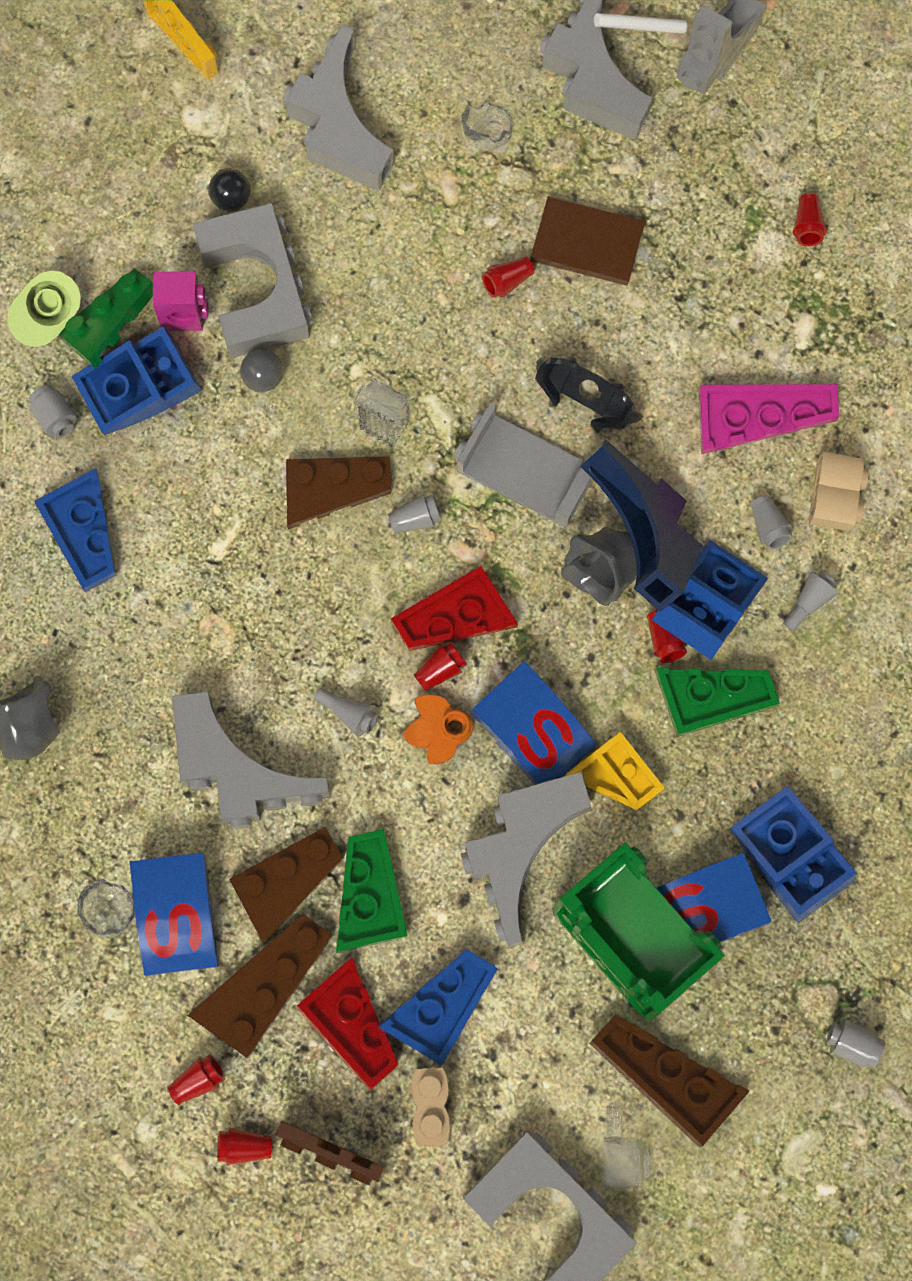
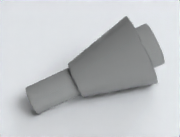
M822 571L818 575L810 572L796 603V608L783 624L794 632L807 615H811L838 595V592L834 589L837 583Z
M320 688L315 694L314 700L331 709L357 737L364 733H370L375 727L378 720V715L375 714V705L344 697L339 698L323 688Z

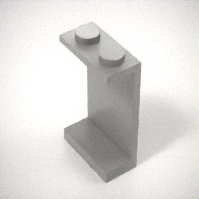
M490 403L485 412L479 411L471 425V429L474 432L468 441L465 439L461 441L455 452L454 458L457 459V472L567 528L593 481L580 467L583 460L496 416V405Z

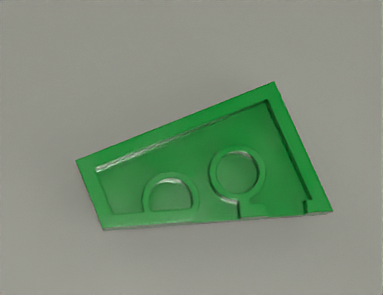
M134 268L128 274L123 275L106 292L96 297L78 315L70 318L66 322L65 328L60 332L59 337L89 365L96 369L102 362L100 354L107 345L113 347L121 338L118 331L126 322L134 321L153 297V283Z
M655 668L654 670L677 737L775 708L780 704L768 670L725 669L724 671H708L688 668L687 670Z
M384 829L348 837L336 953L408 937Z

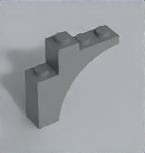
M580 0L579 4L582 6L579 12L571 14L567 25L563 26L558 23L552 35L547 33L540 47V52L543 53L542 67L567 78L562 90V95L566 96L564 110L636 141L650 113L653 97L637 89L622 75L606 49L601 27L594 26V16L596 13L602 12L606 0Z
M730 0L719 13L702 5L695 15L688 50L680 61L676 78L688 89L697 90L705 95L715 79L722 81L762 23L766 4L759 0Z
M342 25L337 35H331L325 49L326 55L322 62H316L310 77L300 73L295 84L290 83L288 85L283 101L286 102L287 117L310 126L304 139L308 160L379 192L394 165L393 149L379 141L365 128L348 100L345 78L350 57L355 49V35L353 29Z
M209 692L172 696L180 781L184 787L190 786L191 791L208 790L212 788V783H217L220 817L224 825L230 824L231 829L252 827V821H260L259 806H265V810L269 811L287 808L286 803L301 801V806H314L322 804L323 798H330L327 777L303 778L285 775L256 763L241 752L220 727Z
M582 772L498 795L499 805L494 806L493 809L498 827L505 826L507 831L465 842L467 852L461 853L466 874L473 873L476 881L486 878L490 879V883L484 886L490 906L496 904L500 919L494 920L499 941L506 940L509 947L524 944L520 920L521 897L528 871L535 857L550 837L571 820L592 811Z

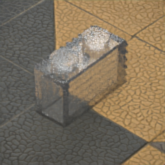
M372 378L367 386L365 384L361 385L353 399V402L357 404L354 414L358 416L360 430L365 429L366 434L371 433V437L376 436L377 441L382 440L383 444L388 443L389 447H394L410 422L409 398L379 380Z

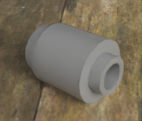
M43 386L30 395V411L48 437L63 438L73 431L77 418L58 390H54L52 386Z
M843 1019L840 1024L833 1023L826 1039V1043L831 1045L830 1053L863 1068L866 1065L872 1068L876 1067L885 1047V1040L878 1038V1033L847 1019Z

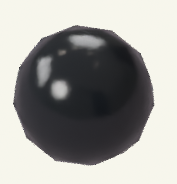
M232 168L222 169L211 177L208 195L211 201L221 210L228 212L239 210L248 201L250 184L248 179L239 170Z

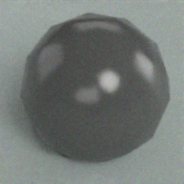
M267 349L254 350L249 352L241 362V379L249 389L255 392L273 390L282 380L283 364L275 353Z

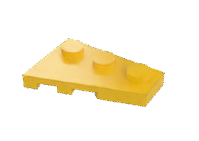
M143 0L149 17L207 80L218 73L216 64L218 56L209 42L201 39L193 25L184 17L172 0Z

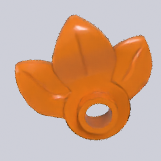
M437 695L416 697L415 705L421 718L411 723L403 732L402 737L413 747L427 749L429 764L445 763L454 756L457 746L466 742L472 735V719L465 711L452 709L448 701L443 697ZM452 722H458L462 725V730L459 733H452L448 727Z

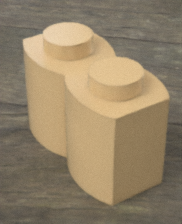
M822 452L818 458L815 472L809 524L850 531L855 526V523L861 522L864 503L859 502L860 490L866 489L869 477V470L864 469L863 458Z
M443 1068L416 1069L412 1077L411 1093L417 1107L413 1117V1135L419 1147L445 1146L449 1138L450 1120L444 1107L448 1097L449 1086Z

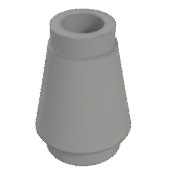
M423 494L388 514L394 533L435 527V523L442 521L434 495L425 497Z
M768 495L755 499L750 506L753 510L760 542L765 544L767 549L770 550L780 548L789 543L793 538L791 533L792 526L774 502L771 501Z

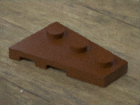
M390 456L286 459L288 530L300 526L299 524L302 522L329 516L331 512L342 508L354 507L391 494Z
M326 827L229 879L264 945L273 936L274 932L292 916L302 902L343 861Z
M281 1121L275 1134L283 1139L280 1146L300 1155L303 1148L317 1154L315 1162L333 1170L339 1164L351 1170L349 1177L370 1186L372 1180L380 1182L386 1168L284 1121Z

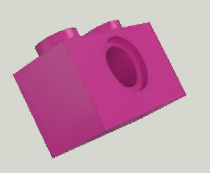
M153 272V307L160 328L165 327L168 331H202L203 319H208L209 304L208 298H205L204 284L198 283L196 272Z

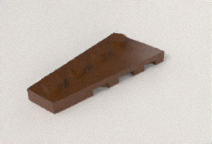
M302 914L187 1016L240 1054L249 1058L326 948L333 934Z
M616 1014L589 1043L699 1148L709 1140L750 1092L741 1085H735L721 1077L722 1075L713 1069L705 1068L688 1058V1055L678 1049H672L658 1041L657 1037Z

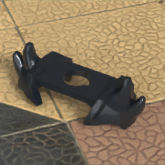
M569 356L566 359L551 357L548 360L539 358L536 361L537 373L535 380L549 397V407L553 408L559 404V393L568 396L600 414V418L593 419L590 423L591 428L596 433H599L604 428L624 429L627 424L639 422L643 418L642 413L635 411L636 407L627 395L628 389L622 383L608 381L578 364L575 357ZM585 380L594 381L598 386L599 392H601L600 397H585L580 389L581 383Z

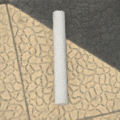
M596 13L594 16L595 27L684 34L687 30V22L685 20Z

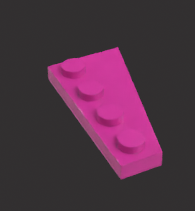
M837 384L700 385L698 390L701 455L836 422L839 418Z

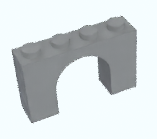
M272 203L193 223L205 268L237 259L251 258L267 264L277 276L275 288L264 301L251 307L219 315L230 359L247 355L249 352L257 349H270L309 338L308 326L313 325L312 316L308 304L301 305L299 295L304 294L299 274H292L290 265L295 264L293 251L290 244L284 245L281 235L287 234L282 214L275 215Z
M525 1132L463 1197V1200L491 1227L511 1204L526 1191L538 1187H550L561 1191L572 1201L578 1212L580 1231L573 1249L543 1281H602L636 1244L630 1237L634 1232L633 1228L620 1215L612 1219L606 1213L603 1207L607 1202L592 1187L585 1191L576 1182L580 1175L565 1160L558 1164L548 1154L553 1148L542 1136L536 1132L531 1137Z

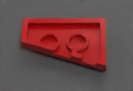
M482 566L391 618L392 625L408 651L518 627L517 621Z
M351 957L296 1006V1009L364 1086L371 1091L399 1063L385 1031L377 1027L380 1024L370 1002L371 999L366 987L364 988L359 977L356 964Z

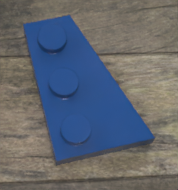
M96 468L34 501L85 593L116 576L99 474Z
M464 949L377 1027L442 1066L498 968L471 951Z

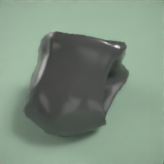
M603 527L593 535L573 536L570 541V550L564 559L566 564L561 569L563 579L572 583L578 589L589 593L599 604L608 606L611 602L617 601L623 591L637 577L635 552L629 533ZM591 552L587 556L579 560V557L581 555Z
M35 676L33 683L18 691L11 698L0 701V749L5 759L29 760L42 754L60 733V730L51 718L48 707L51 686L48 682L43 681L40 676Z

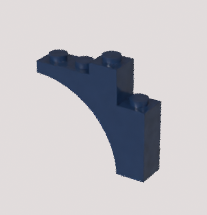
M605 439L583 460L580 467L608 496L629 533L637 565L634 590L661 612L684 593L703 545L677 523L687 500L662 478L656 483L652 481Z

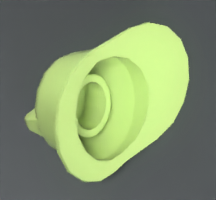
M50 270L35 276L17 295L8 309L7 323L9 331L14 338L22 344L32 347L47 345L54 340L65 328L66 322L75 316L80 307L81 296L77 284L71 277L59 271Z

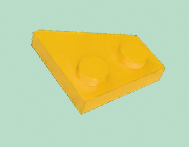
M621 732L566 773L568 776L582 772L587 788L636 811L665 790V787Z

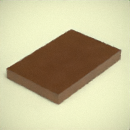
M547 197L530 261L628 286L645 221Z

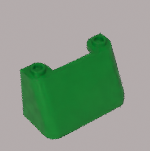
M625 842L560 897L553 906L552 911L561 925L636 1012L645 1020L651 1021L725 955L720 950L722 945L714 934L710 931L703 933L700 930L695 932L645 876L647 874L645 865L648 861L644 854L635 846L630 848Z

